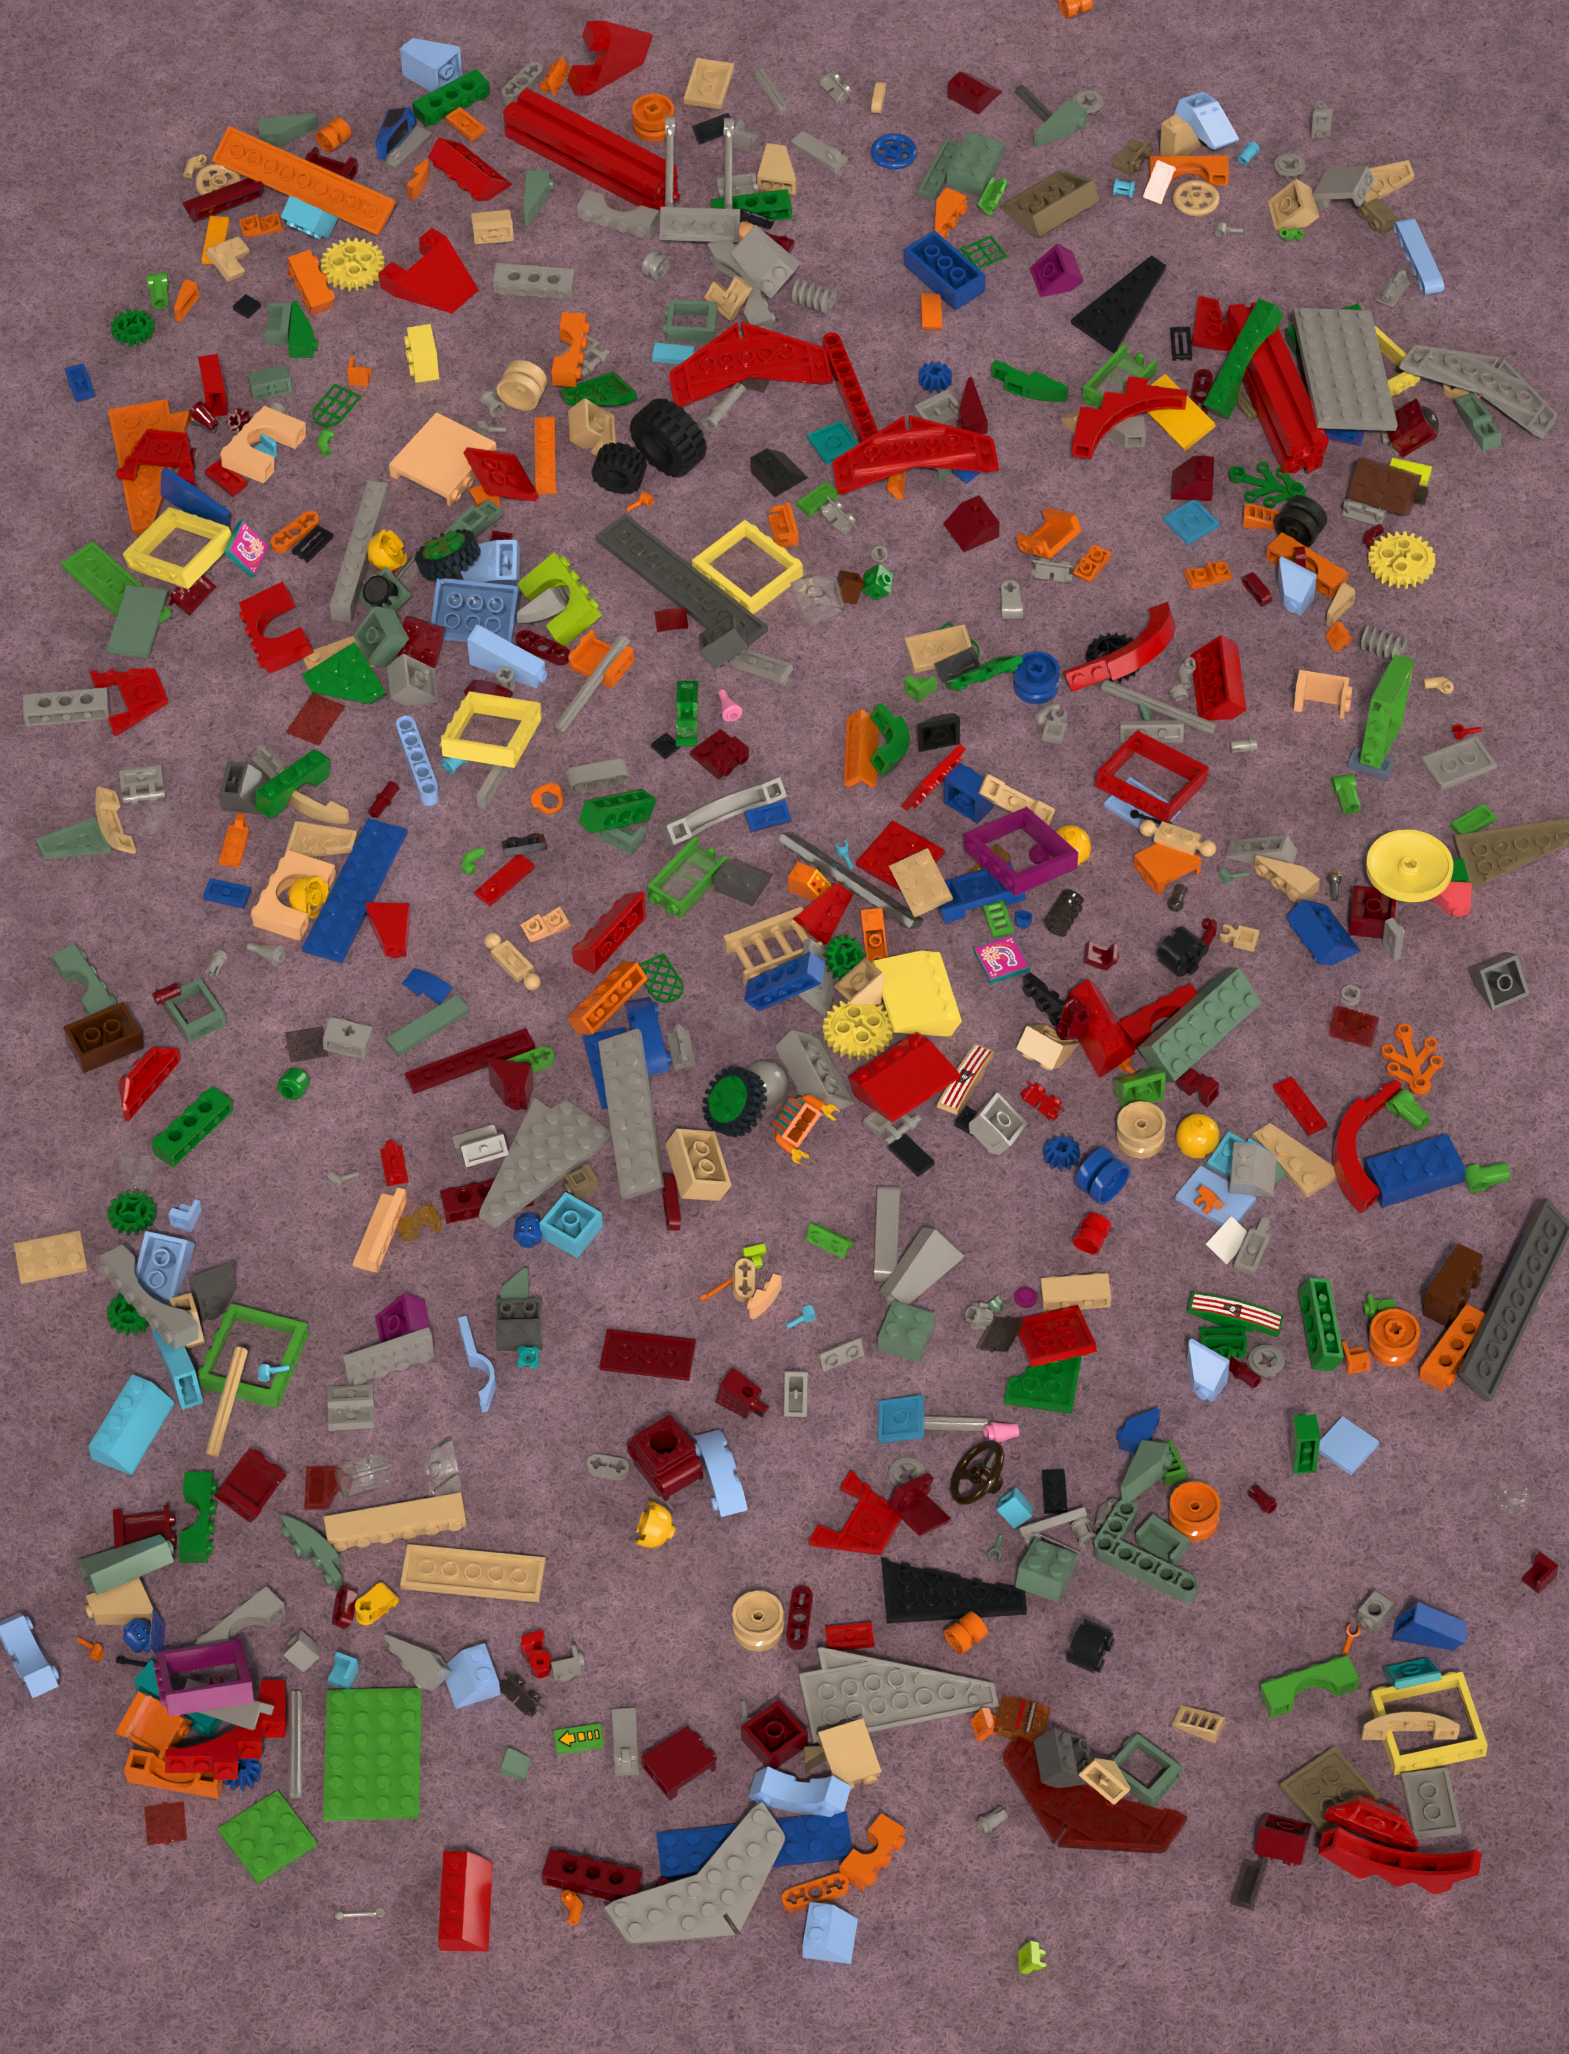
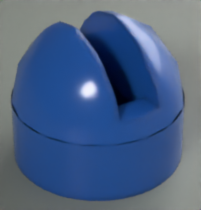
M1025 910L1017 911L1014 919L1016 926H1020L1022 929L1028 928L1032 922V914Z

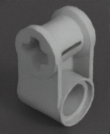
M1007 580L1001 585L1002 620L1023 619L1019 584L1014 580Z

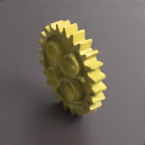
M347 238L345 243L339 240L340 245L333 243V249L326 248L327 253H323L321 272H324L328 284L333 282L334 288L340 285V290L348 287V291H351L352 287H355L356 291H358L360 286L366 289V284L373 286V280L379 281V272L385 268L382 250H378L377 245L373 246L372 241L366 244L365 239L358 242V239L355 238L351 242Z
M1396 531L1395 536L1387 533V538L1380 536V541L1375 540L1374 546L1370 547L1368 567H1371V573H1375V579L1382 577L1381 583L1383 584L1388 581L1389 587L1393 584H1396L1397 589L1400 588V585H1404L1408 589V584L1416 587V582L1423 584L1424 579H1429V575L1433 574V568L1435 567V553H1432L1433 547H1428V541L1422 542L1421 536L1417 539L1414 538L1415 533H1412L1410 536H1407L1406 531H1404L1403 535H1399L1398 531Z
M839 1001V1007L833 1005L832 1012L827 1011V1018H824L823 1033L824 1040H827V1046H833V1053L840 1050V1057L848 1054L849 1060L853 1056H856L858 1061H860L861 1056L869 1060V1054L877 1057V1050L884 1052V1046H889L890 1040L893 1039V1029L887 1010L883 1011V1005L876 1007V1004L852 1005L849 1001L847 1004Z

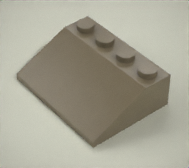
M1058 170L1002 203L999 207L1027 233L1042 237L1047 235L1048 231L1053 228L1062 226L1063 222L1068 219L1077 217L1078 213L1083 210L1092 208L1093 204L1100 201L1093 179Z

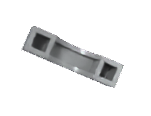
M587 189L577 205L578 218L581 220L597 223L602 227L614 228L622 233H631L639 238L650 239L659 224V210L640 205L632 211H616L606 204L604 194Z
M266 1586L261 1591L258 1590L253 1593L246 1603L237 1606L227 1618L218 1621L212 1630L207 1634H202L194 1644L199 1646L231 1641L239 1630L251 1625L270 1628L286 1615L285 1605ZM215 1666V1667H211V1668H212L214 1671H216V1670L219 1669L221 1666Z

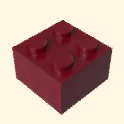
M1354 885L1349 935L1383 939L1385 921L1390 918L1395 920L1396 899L1384 895L1375 887Z
M777 1700L741 1726V1740L765 1767L775 1770L801 1752L805 1746H808V1732L783 1704Z

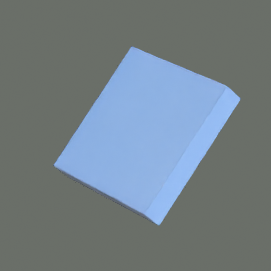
M1342 1416L1320 1440L1319 1454L1349 1475H1352L1378 1447L1379 1441Z

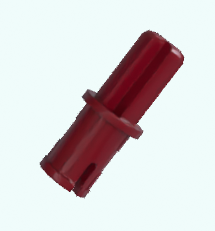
M388 781L383 791L376 795L375 802L368 810L372 818H379L384 809L391 805L392 798L399 791V786L395 782Z
M1230 1356L1229 1371L1234 1374V1378L1244 1381L1252 1389L1256 1388L1261 1382V1376L1251 1371L1246 1363H1240Z

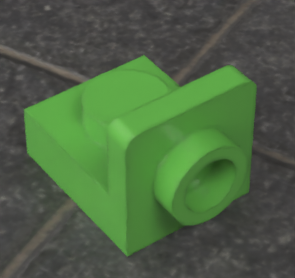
M1368 1294L1367 1302H1363L1364 1316H1368L1369 1323H1372L1373 1318L1379 1312L1395 1309L1394 1299L1373 1300V1294Z

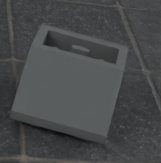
M227 761L219 792L221 810L262 814L255 809V791L270 781L271 778L248 763Z
M541 1298L496 1299L497 1351H517L518 1347L522 1345L525 1347L536 1346L539 1350H543Z
M1053 1728L1034 1740L1041 1783L1056 1788L1088 1784L1079 1776V1772L1091 1762L1086 1739Z

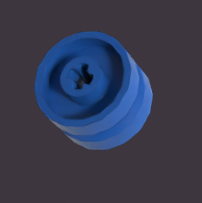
M1033 651L1025 653L1021 656L1023 663L1017 665L1018 669L1014 670L1013 688L1015 694L1021 700L1030 704L1046 703L1058 693L1059 664L1052 655L1045 652Z
M1102 1147L1094 1151L1081 1165L1075 1178V1185L1083 1192L1090 1193V1197L1103 1205L1108 1203L1122 1190L1129 1179L1131 1168L1121 1159H1116V1155L1110 1150Z

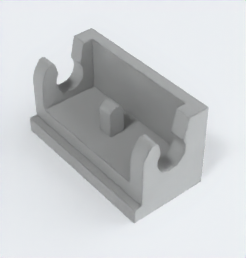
M755 173L732 176V196L758 193ZM725 177L716 178L718 198H723Z
M947 389L915 405L914 416L944 424L959 416V411L956 408L959 404Z

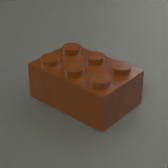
M1366 457L1358 458L1347 498L1397 514L1410 515L1422 475Z
M124 1002L63 1027L66 1042L83 1073L144 1048L141 1033Z
M1459 1243L1457 1244L1426 1292L1423 1316L1445 1327L1449 1325L1450 1321L1454 1322L1460 1313L1459 1308L1461 1304L1464 1306L1467 1304L1471 1296L1469 1292L1472 1288L1476 1289L1481 1281L1479 1275L1483 1269L1481 1264L1482 1254Z

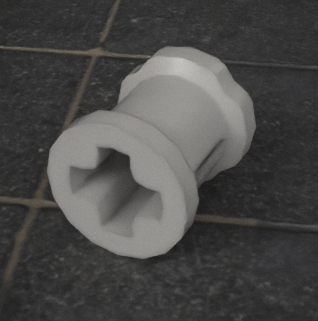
M494 390L485 392L480 398L481 404L489 409L492 417L503 413L506 408L504 403L499 401Z
M505 666L499 668L496 673L497 684L513 691L515 689V682L513 680L514 670Z
M1089 1517L1078 1518L1070 1525L1071 1529L1078 1536V1544L1081 1548L1093 1545L1097 1536L1092 1531Z

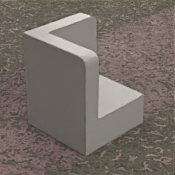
M739 120L734 128L732 147L750 153L758 141V135L745 132L744 121Z
M300 1629L284 1644L283 1656L302 1672H305L320 1658L321 1647Z

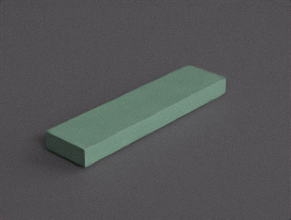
M945 139L917 191V196L933 201L937 199L947 180V171L961 143Z
M455 995L387 1037L386 1043L400 1056L469 1014L470 1009L458 995Z

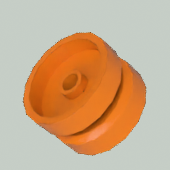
M646 94L635 100L632 105L633 131L635 135L647 142L666 140L665 116H674L672 101L661 94Z
M1387 1309L1379 1312L1373 1318L1370 1326L1368 1345L1371 1355L1381 1364L1390 1367L1409 1363L1416 1356L1420 1339L1419 1323L1413 1315L1401 1309Z
M1191 1481L1181 1484L1170 1497L1169 1525L1188 1537L1190 1541L1199 1542L1208 1539L1219 1526L1221 1500L1218 1493L1210 1485L1202 1482Z

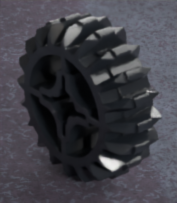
M1108 632L1106 636L1100 634L1099 638H1094L1092 644L1088 646L1086 663L1100 658L1098 656L1102 652L1104 653L1101 657L1119 650L1132 642L1133 638H1126L1125 633L1119 636L1117 632L1114 635ZM1139 669L1117 679V681L1121 683L1122 678L1128 681L1130 676L1135 677L1136 672H1139Z

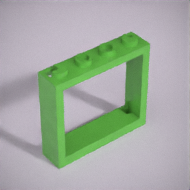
M1394 654L1371 698L1360 763L1378 769L1381 768L1403 724L1415 660ZM1375 702L1381 703V706H1377L1374 704Z
M231 1303L228 1311H224L222 1315L220 1329L215 1331L212 1348H208L206 1352V1362L203 1367L199 1368L197 1379L200 1381V1387L222 1394L226 1378L211 1374L235 1319L291 1333L293 1336L280 1366L289 1365L290 1370L277 1372L270 1390L239 1382L235 1396L236 1398L278 1409L309 1336L308 1325L304 1322Z

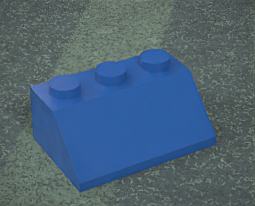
M1302 899L1286 916L1291 923V929L1300 935L1302 944L1311 950L1313 959L1321 965L1331 966L1361 952L1327 905Z

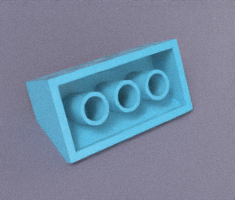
M132 1374L88 1446L91 1459L132 1475L175 1402L153 1382Z

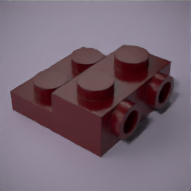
M720 729L692 749L690 756L719 780L723 776L730 775L739 764L743 765L747 762L749 747L736 736L731 738Z

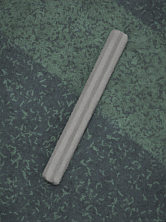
M291 1691L289 1693L288 1794L290 1799H300L302 1797L301 1691Z

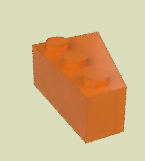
M309 249L288 257L286 274L288 278L293 277L296 283L293 285L294 288L299 290L302 296L301 300L310 315H314L333 308L335 295L332 289H328L326 285L327 278L324 272H320L318 268L319 261L316 255L313 256Z

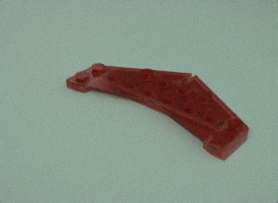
M1025 1724L1022 1726L1005 1750L1003 1763L1053 1845L1063 1830L1067 1828L1058 1842L1059 1848L1158 1854L1164 1853L1169 1849L1186 1824L1187 1816L1175 1810L1167 1808L1161 1810L1120 1799L1113 1805L1097 1790L1088 1785L1056 1788L1041 1783L1034 1740L1040 1737V1735L1032 1728L1030 1732H1027L1028 1726H1026L1024 1731Z

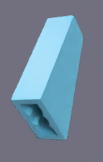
M151 1328L154 1342L181 1409L203 1403L196 1372L185 1347L174 1350L170 1344H166L163 1341L161 1335L156 1330L154 1331Z

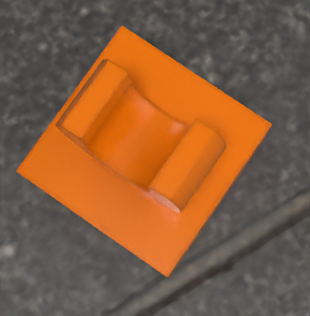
M1335 622L1325 635L1333 651H1339L1344 645L1348 646L1353 641V638L1348 633L1349 631L1342 622Z
M1205 1185L1198 1189L1197 1192L1202 1197H1198L1195 1200V1204L1200 1207L1202 1203L1206 1202V1207L1202 1210L1203 1213L1209 1214L1213 1207L1220 1210L1225 1205Z
M981 1708L970 1720L976 1741L986 1740L990 1735H995L1001 1730L1000 1726H995L994 1722L998 1718L996 1715L991 1714L990 1708Z

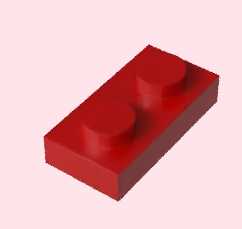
M220 459L205 469V475L231 497L247 487V481L238 473L222 467V460Z
M872 1622L825 1627L827 1649L840 1651L874 1647Z

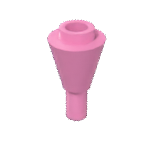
M724 689L720 690L718 695L721 699L723 719L727 722L736 721L742 715V708L728 697Z

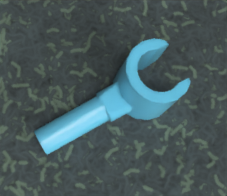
M843 840L844 847H839L836 843V853L843 857L849 869L854 868L848 855V842Z
M804 1306L802 1308L803 1315L786 1324L788 1329L804 1321H814L816 1315L813 1306Z
M261 1364L258 1368V1380L261 1382L269 1381L270 1374L290 1370L289 1365L270 1367L267 1364Z

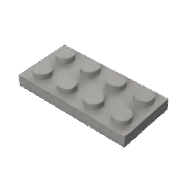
M429 1327L342 1356L348 1386L362 1385L371 1378H382L389 1372L395 1370L403 1371L410 1365L428 1362L434 1357L432 1334Z

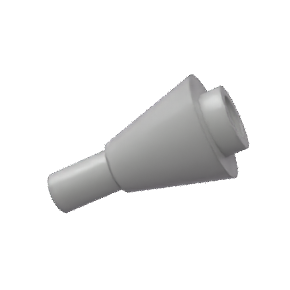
M249 942L247 945V950L258 953V955L274 966L282 963L285 959L283 946L258 945L253 942Z

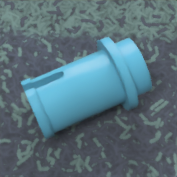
M1253 141L1247 143L1244 151L1237 157V161L1247 166L1254 155L1257 156L1259 154V145Z

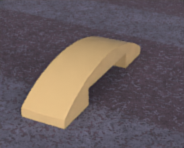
M986 774L978 794L991 803L1010 813L1028 807L1048 826L1056 810L1041 801L1033 800L1005 785V782L989 774Z
M98 786L95 803L97 820L102 835L113 848L135 854L137 851L132 836L124 834L117 814L121 805L116 791Z
M297 789L288 801L296 810L313 819L333 824H348L350 822L348 809L333 801L324 806L297 792Z
M1398 1712L1375 1718L1364 1724L1361 1737L1362 1740H1386L1388 1731H1432L1433 1740H1457L1460 1725L1435 1714Z

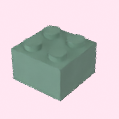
M378 606L372 608L353 634L368 664L380 667H387L391 664L409 640L394 609Z
M893 1300L878 1335V1350L921 1363L936 1328V1313Z
M1034 1539L1019 1566L1015 1587L1059 1603L1074 1576L1078 1554Z

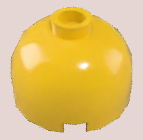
M385 529L379 531L370 539L367 545L368 560L379 570L388 567L393 571L402 567L407 561V554H403L401 548L404 545L400 538L391 530L387 532Z
M1065 825L1055 831L1078 851L1077 866L1089 859L1091 854L1090 837L1082 828L1075 825Z
M315 875L299 877L293 882L288 891L291 908L308 913V918L311 919L318 917L320 912L317 911L322 903L326 902L329 895L327 883L322 881V877ZM310 905L317 906L313 911L310 909Z
M1204 1114L1189 1115L1177 1127L1176 1144L1184 1155L1191 1158H1205V1155L1211 1152L1213 1154L1219 1146L1220 1132L1216 1122L1209 1116Z
M649 1501L646 1506L650 1508L648 1512H642L636 1533L641 1532L640 1538L635 1540L634 1544L653 1549L662 1546L667 1539H672L675 1526H672L671 1513L664 1506Z

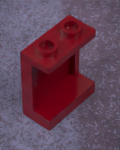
M314 147L305 158V160L351 181L358 172L356 158L349 157L347 162L343 163L319 155L317 147Z
M249 1448L214 1496L251 1523L258 1517L263 1506L278 1485L285 1479L286 1474L283 1473V1470L278 1465L267 1461L261 1452Z
M164 1505V1511L123 1515L122 1508L113 1509L114 1548L157 1535H161L166 1541L169 1540L172 1546H176V1534L171 1532V1526H175L174 1512H170L169 1505Z
M688 1726L641 1756L642 1768L669 1800L678 1796L677 1790L706 1770L710 1769L711 1772L716 1770V1755L710 1748H705L700 1735L696 1731L692 1732Z

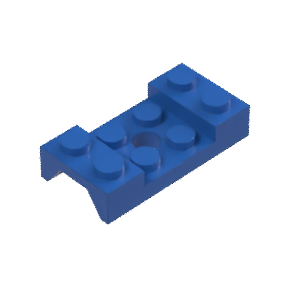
M1006 862L1013 869L1012 863ZM986 869L944 880L953 900L937 907V910L944 923L965 918L964 911L1001 900L1007 906L1026 900V895L1023 892L1015 896L996 878L992 877Z

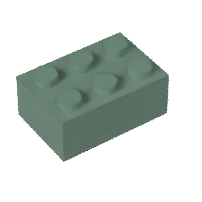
M968 132L947 171V188L981 197L990 178H994L1004 159V142Z

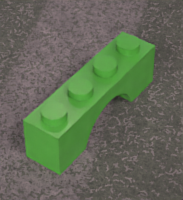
M1349 1656L1335 1657L1327 1663L1321 1665L1314 1664L1306 1670L1300 1672L1293 1671L1285 1677L1266 1680L1261 1684L1260 1697L1270 1718L1291 1712L1293 1710L1294 1698L1300 1691L1306 1688L1321 1687L1329 1690L1337 1697L1358 1690L1359 1677Z

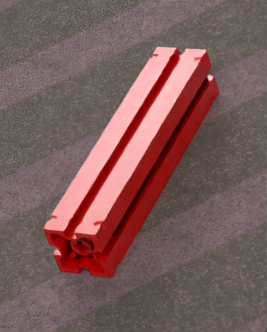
M527 87L517 96L516 103L512 101L503 110L504 122L508 123L504 127L505 137L514 140L516 143L638 207L641 205L655 210H661V207H665V159L541 94L534 93L533 90ZM673 164V200L678 201L681 195L678 193L677 165Z
M1251 302L1250 307H1245L1244 303L1229 305L1226 314L1228 322H1224L1222 336L1226 339L1225 343L1228 346L1229 352H1231L1256 302ZM1277 326L1275 332L1268 336L1254 353L1242 381L1253 407L1257 411V416L1277 462L1281 465L1282 473H1295L1301 467H1304L1305 471L1312 472L1321 468L1324 459L1322 454L1326 452L1329 440L1324 435V429L1317 428L1311 400Z

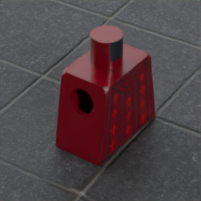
M732 1368L719 1386L715 1403L745 1419L748 1418L751 1412L763 1418L769 1409L768 1405L759 1400L762 1392L761 1388Z

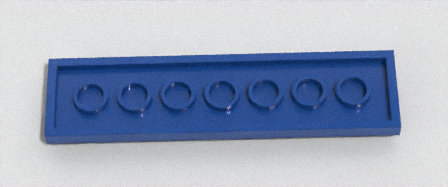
M367 819L302 947V952L343 963L367 916L366 902H374L408 834L407 829L374 819Z
M847 1812L834 1814L832 1817L814 1815L775 1820L785 1835V1841L772 1867L843 1860L852 1851ZM739 1824L656 1833L661 1878L673 1879L697 1875Z

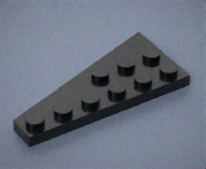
M1151 255L1073 317L1071 324L1115 354L1143 309L1145 302L1149 299L1154 287L1164 274L1166 265Z
M881 1558L887 1624L960 1619L970 1611L977 1614L980 1618L1027 1615L1025 1591L1019 1588L1002 1584L982 1583V1580L975 1578L973 1580L961 1578V1575L930 1568L919 1569L910 1567V1564L907 1563L897 1564L889 1562V1559Z

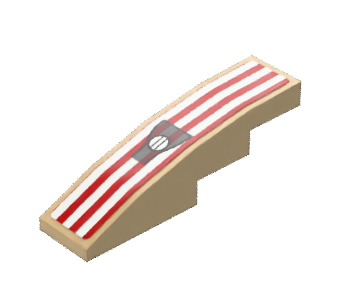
M974 1044L957 1068L961 1078L946 1087L937 1104V1108L957 1115L973 1095L975 1086L983 1077L985 1068L993 1059L995 1051Z

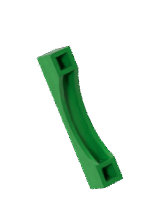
M1258 298L1203 403L1210 413L1229 420L1238 403L1241 382L1251 358L1262 342L1275 332L1284 315L1275 304Z

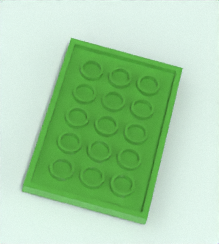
M417 1687L327 1690L324 1821L420 1818L422 1689Z

